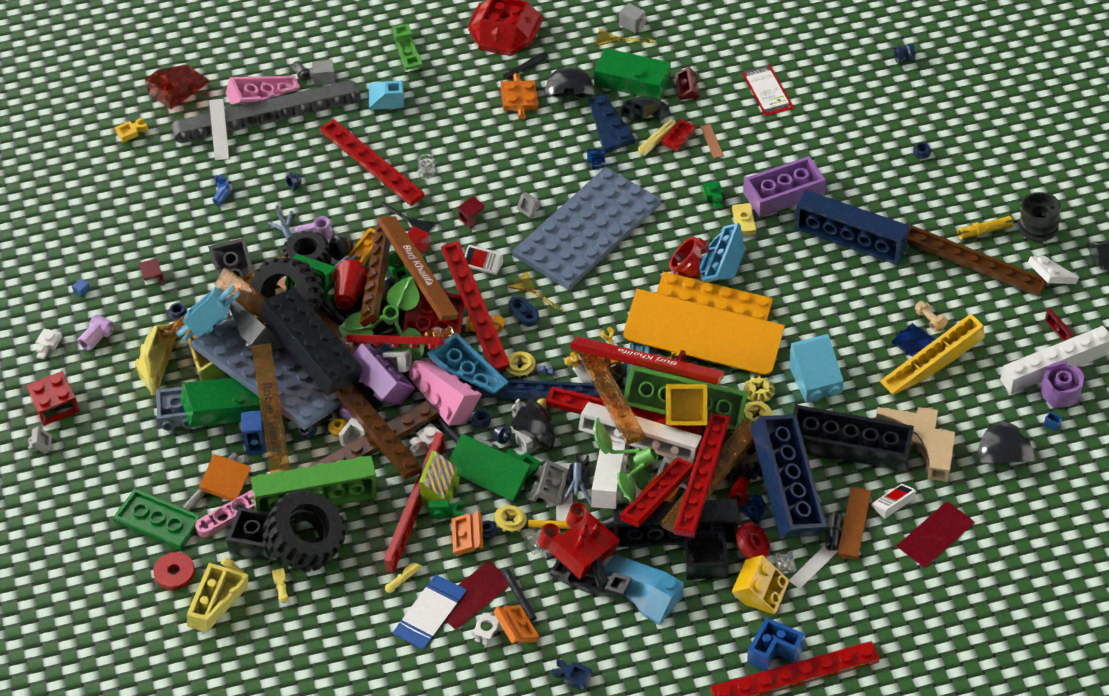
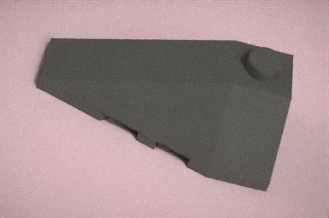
M245 238L208 246L212 263L228 287L231 285L236 287L232 293L237 290L241 293L236 298L237 301L247 310L252 309L253 307L249 306L247 301L250 296L248 289H251V286L248 285H251L249 284L250 279L254 278L255 275Z
M234 300L231 303L230 311L241 337L247 341L245 345L252 351L257 349L262 354L285 348L284 344L267 325L238 301Z

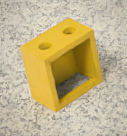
M666 384V425H707V384Z

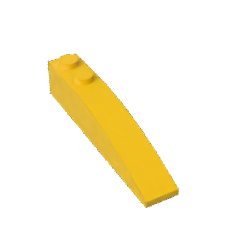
M969 314L880 380V383L892 395H895L923 381L984 339V326L972 314Z

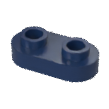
M516 296L509 300V312L523 325L530 327L539 322L538 310L525 298Z

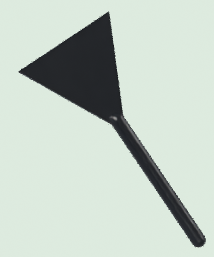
M383 201L380 202L382 206L408 221L412 227H417L427 233L437 224L436 222L408 218Z

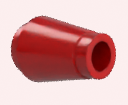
M739 477L728 493L729 499H737V506H742L748 501L749 480L746 477Z

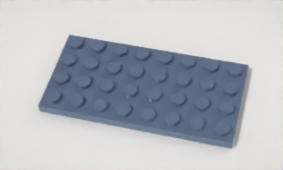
M604 167L512 251V256L565 289L570 290L662 204V199L611 169Z
M233 317L215 327L208 335L205 336L203 334L191 341V348L265 401L264 398L274 396V398H270L271 403L268 404H272L273 408L303 430L317 423L343 404L335 393L326 396L286 347L263 354L257 349L252 351L245 345L247 341L241 337ZM271 383V384H267V386H268V387L271 386V388L263 389V388L266 387V385H262V384ZM265 390L270 391L269 396L264 395Z

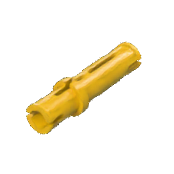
M1007 216L983 223L976 222L971 226L958 228L957 234L963 233L958 237L960 240L972 236L980 237L984 233L1013 227V221H1009L1012 220V217Z

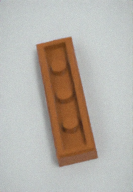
M851 487L837 557L858 561L871 490Z

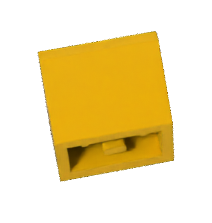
M761 555L745 560L732 593L747 606L775 614L789 579Z

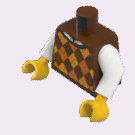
M611 327L607 328L609 336L605 334L604 330L601 331L602 339L607 340L608 344L618 346L616 341L612 339L614 330ZM571 352L570 357L567 356L565 358V363L568 366H573L574 372L582 382L600 384L611 382L612 384L620 385L623 381V377L620 375L623 362L591 354H585L579 359L576 352Z

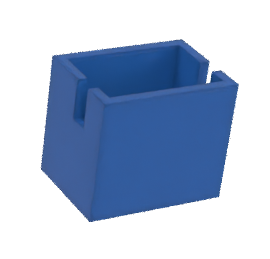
M80 278L72 285L74 293L82 297L90 290L88 282Z
M1049 411L1045 417L1044 426L1057 431L1061 425L1062 417Z

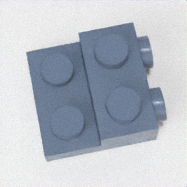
M182 387L156 390L157 421L160 429L171 431L174 427L180 426L191 428L180 400Z

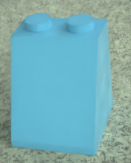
M826 334L791 343L789 368L805 402L817 401L821 398L841 394L844 381L829 335Z

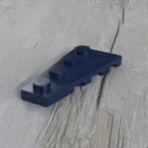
M605 93L589 99V106L595 121L603 154L635 143V137Z

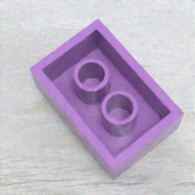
M362 343L352 354L363 367L360 374L363 378L362 382L374 390V396L378 400L401 405L415 390V387L402 372H398V368L388 357H383L384 352L381 349Z

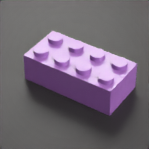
M810 156L744 178L743 194L760 218L797 205L805 190L822 196L825 195L826 179Z

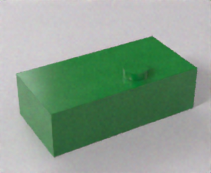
M608 48L604 49L594 69V86L637 96H649L661 100L671 78V62Z
M234 378L183 382L180 396L190 427L241 422V413L249 411H261L262 418L265 420L267 415L266 409L269 407L266 406L269 405L268 403H265L264 400Z

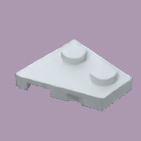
M1030 256L1028 264L1047 283L1076 284L1079 279L1077 275L1045 256Z

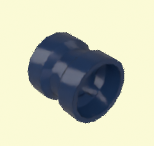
M912 43L906 44L903 47L901 45L894 46V58L897 63L904 60H915V48Z

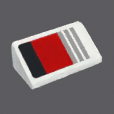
M468 245L465 258L470 269L497 275L503 264V254Z
M900 484L873 502L871 506L885 519L914 500L916 490Z

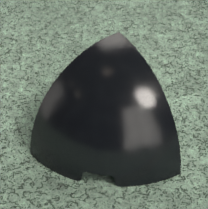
M563 67L554 71L549 77L545 88V95L554 98L568 95L585 98L594 95L592 80L586 71L578 67Z
M639 96L624 102L621 107V114L631 122L640 117L645 119L649 115L661 121L670 115V110L667 104L657 98Z
M532 399L527 400L526 406H521L511 425L514 430L535 438L538 445L552 450L556 437L552 417L541 404Z
M997 422L991 425L981 438L977 453V463L1035 461L1029 439L1023 437L1019 432V427L1008 422Z

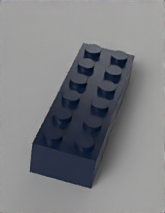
M808 190L804 191L796 207L795 230L895 265L899 264L906 251L909 225Z
M796 414L760 416L750 428L779 537L783 539L816 536L827 526Z

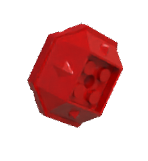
M486 0L484 3L478 4L468 24V31L479 50L513 56L518 50L524 49L533 43L543 22V16L527 1Z

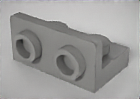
M549 460L543 466L540 465L535 474L537 481L534 482L531 488V493H533L531 501L535 502L540 497L558 505L561 501L569 469Z

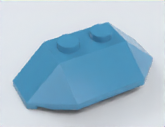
M739 223L723 226L720 230L721 233L710 243L709 249L711 251L704 254L700 264V279L703 282H717L735 278L745 252L741 225Z

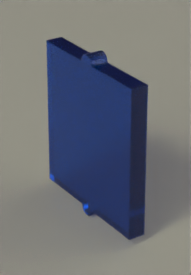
M911 323L906 329L900 331V334L892 340V344L913 357L936 339Z

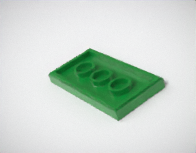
M461 434L449 459V462L457 467L458 476L514 502L532 465L464 434Z
M134 488L113 516V521L182 550L196 531V522L202 516Z

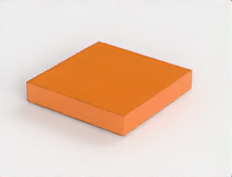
M213 454L199 485V490L233 501L240 496L251 471V466Z

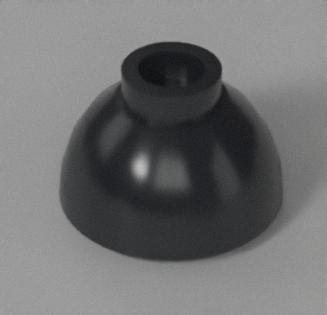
M340 235L332 236L329 241L330 254L335 260H342L353 249V242Z

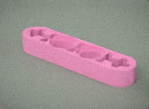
M252 490L200 518L196 522L198 535L207 538L232 525L237 513L235 508L238 505H245L246 508L255 509ZM220 515H228L226 520H218Z

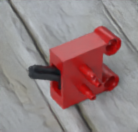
M575 502L570 506L566 517V524L570 529L560 535V528L556 524L547 523L542 527L538 544L541 548L552 553L579 579L592 570L597 587L604 589L608 583V578L602 562L616 551L620 539L597 520L583 503Z

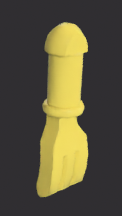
M226 557L221 560V564L226 568L244 572L233 560Z
M417 563L408 565L403 570L402 575L398 574V577L385 586L386 592L392 593L398 586L405 583L409 577L420 570L422 565Z
M284 568L272 570L274 583L278 590V599L281 603H286L288 595L286 592Z

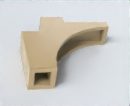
M877 407L876 419L914 426L912 443L917 447L925 460L928 479L948 482L955 432L935 429L938 410L918 407L917 413Z

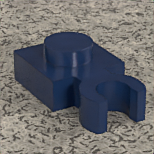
M557 659L556 664L562 669L556 670L553 668L552 675L556 678L564 677L565 684L584 690L592 675V669L572 662L571 666H567L565 661Z

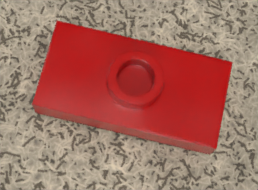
M680 119L662 140V145L678 151L696 130V126Z

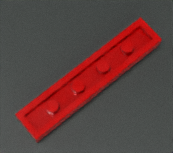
M347 334L346 342H353V346L371 343L372 347H383V343H387L393 348H401V344H408V348H420V345H427V349H438V345H445V337Z
M676 457L621 513V520L639 527L692 473L694 464Z

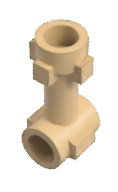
M918 302L915 306L916 313L918 315H925L931 321L929 326L934 332L941 331L946 327L948 320L943 314L936 316L929 310L930 305L928 303Z

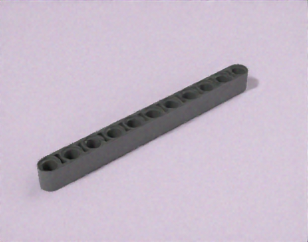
M345 81L224 109L226 132L229 133L354 104L360 100L361 96L356 82ZM210 113L174 121L171 125L174 139L178 143H186L213 136Z

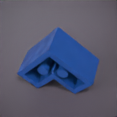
M261 411L241 413V432L247 455L273 453L274 450L279 452L286 451V431L283 421L263 423ZM277 422V423H274V428H275V427H278V428H276V429H270V430H269V428H273V424H268V423ZM271 431H276L275 437L270 436Z
M766 617L748 649L747 663L764 671L768 670L775 655L795 663L804 648L805 633Z

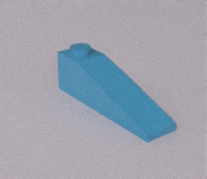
M457 333L447 338L445 345H438V349H432L427 353L440 368L492 394H495L508 384V381Z
M617 554L604 567L608 576H612L614 572L632 578V582L625 593L626 597L638 607V611L643 616L658 625L665 620L683 597L684 583L661 570Z

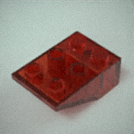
M187 64L160 69L145 78L148 94L170 110L210 82L209 79Z

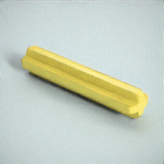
M669 119L638 148V152L643 156L648 154L666 137L676 125V122Z

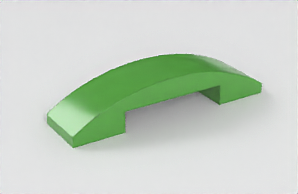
M409 24L392 27L404 68L409 70L423 67Z

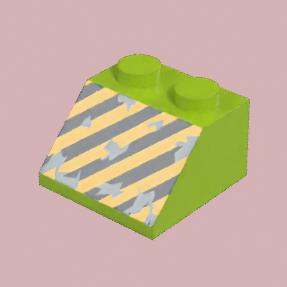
M433 450L419 481L422 506L429 507V501L449 500V503H451L453 500V490L458 487L460 476L457 475V467Z

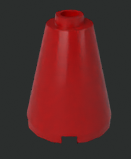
M344 260L338 266L336 265V271L333 272L335 302L341 309H351L365 290L368 268L366 269L362 266L363 263L360 261Z

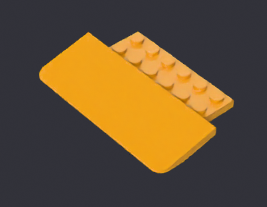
M663 271L656 293L636 289L623 336L629 342L680 353L681 350L686 351V356L761 375H768L773 371L785 325L767 321L773 298Z

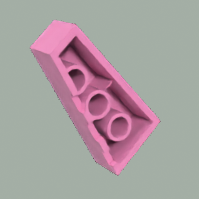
M432 359L415 360L407 375L448 426L466 424L482 395L478 391H473L467 383L463 384L459 381L457 376L451 375L448 371L440 368Z

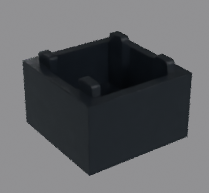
M725 530L696 531L694 538L684 536L686 580L728 578Z

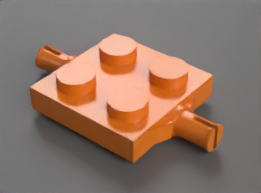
M515 73L513 74L514 81H501L503 111L518 112V118L521 120L522 116L523 120L526 118L525 111L538 110L535 80L521 81L520 74L517 73L516 75Z

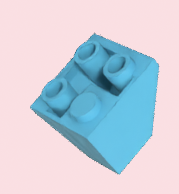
M403 80L369 83V110L404 108Z

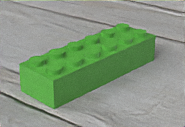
M635 365L630 366L622 400L623 405L666 414V384H707V423L711 413L730 416L728 429H740L748 392Z
M360 456L349 460H339L326 464L321 463L315 466L299 467L293 470L251 477L255 510L270 512L280 498L296 490H302V493L305 490H311L313 494L318 492L323 495V498H329L333 501L331 503L333 506L376 498V473L371 456Z

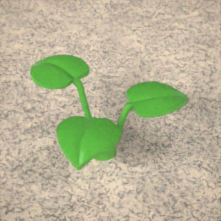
M413 277L405 278L390 288L387 294L389 305L384 308L383 315L373 325L362 326L360 324L361 312L354 313L339 326L340 333L346 339L347 334L373 335L372 329L384 320L389 325L395 324L399 336H421L414 328H408L402 332L398 322L399 308L404 311H410L419 303V292ZM401 344V348H393V350L411 349L412 359L415 360L421 359L424 353V345H420V348H408V344Z
M600 417L595 420L593 432L595 441L604 454L636 453L633 458L630 457L627 460L631 472L626 475L623 471H620L617 474L621 491L628 498L629 502L632 503L636 499V489L630 479L632 477L640 490L644 489L652 477L644 468L658 461L657 453L652 446L644 450L640 448L613 450L611 437L601 424Z

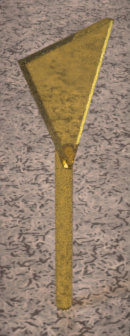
M599 28L595 47L621 40L654 43V40L617 37Z
M525 272L507 286V288L532 292L558 311H562V308L535 290L528 272Z

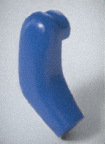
M222 174L215 177L218 190L212 199L218 206L230 194L228 179Z

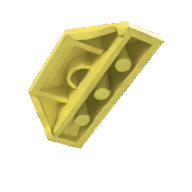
M174 324L154 326L147 335L144 344L141 345L140 357L135 362V370L138 371L139 378L152 395H156V390H159L177 337Z

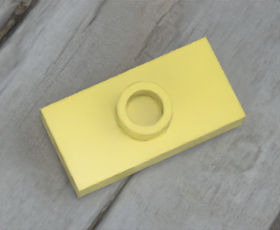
M750 203L732 205L735 224L739 223L741 225L742 236L756 234V226Z

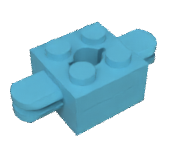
M231 285L223 293L217 287L213 288L187 311L183 319L185 325L176 333L180 337L190 329L183 336V342H186L194 334L198 338L202 334L208 335L214 329L213 326L217 322L220 324L228 317L227 314L230 312L231 303L241 294L237 290L230 297L226 298L236 288L234 285Z

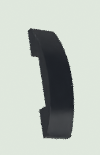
M558 559L550 571L552 577L573 588L605 597L624 596L632 582L631 577L613 572L612 576L607 575L608 583L605 588L600 589L597 587L592 571L579 579Z

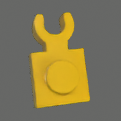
M139 118L133 124L131 121L114 127L122 143L139 136L138 132L147 131L148 126L147 123H144L143 118Z

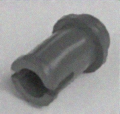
M300 61L293 62L296 67L292 64L291 68L297 73V77L304 81L309 79L310 70L305 68Z

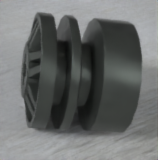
M1034 192L1023 198L1019 223L1021 234L1027 239L1037 242L1047 241L1056 236L1059 230L1060 201L1055 196L1045 192Z

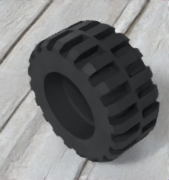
M273 258L269 262L261 264L260 267L262 269L255 270V277L251 278L249 282L251 289H248V294L254 298L249 306H252L253 302L258 304L256 308L252 309L254 316L260 315V312L257 310L260 303L274 296L275 287L284 276H289L294 281L297 291L317 314L320 312L321 309L318 307L319 304H323L321 293H324V288L320 287V283H322L321 278L315 276L317 271L314 268H309L310 264L296 258ZM259 316L258 319L265 323L264 320Z
M296 490L293 493L285 494L272 508L263 527L265 531L263 537L265 542L268 541L266 545L268 551L273 552L272 556L275 560L279 559L283 566L292 567L291 570L294 571L302 569V572H310L311 569L316 571L321 569L322 566H326L340 550L345 540L346 526L343 525L345 520L343 515H339V508L337 506L334 507L331 504L333 501L329 498H323V495L318 492L313 494L311 490H305L304 493H302V490ZM301 519L309 522L318 532L320 542L308 543L299 539L293 533L289 520Z

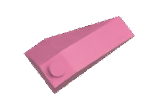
M295 76L230 77L226 95L230 104H249L299 90L300 86Z

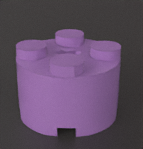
M1055 362L1047 367L1043 376L1041 394L1052 408L1069 407L1078 403L1083 387L1084 375L1077 366L1074 365L1072 367L1067 365V362Z

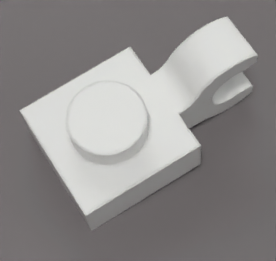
M43 329L34 349L35 352H38L37 358L45 359L49 350L55 351L62 339L61 332Z
M428 424L416 433V437L409 441L412 445L410 450L416 454L425 446L430 449L436 432H442L433 424Z

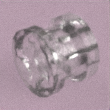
M788 552L786 555L775 553V566L781 573L784 571L794 573L792 552Z

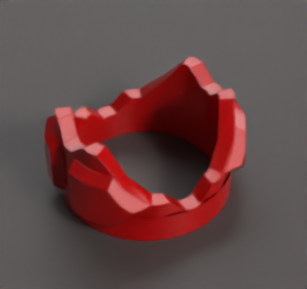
M688 238L673 254L669 263V269L673 271V274L699 279L701 277L700 259L702 252L709 253L711 251L709 244L701 238Z

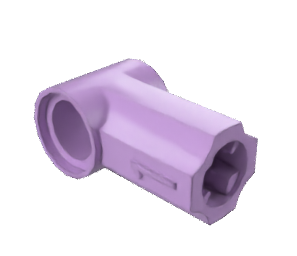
M324 216L316 218L313 223L294 227L295 233L311 230L313 233L319 232L320 235H324L327 240L333 235L330 221Z
M98 314L94 315L90 320L89 328L77 339L78 344L87 351L92 350L103 337H109L113 333L114 322Z

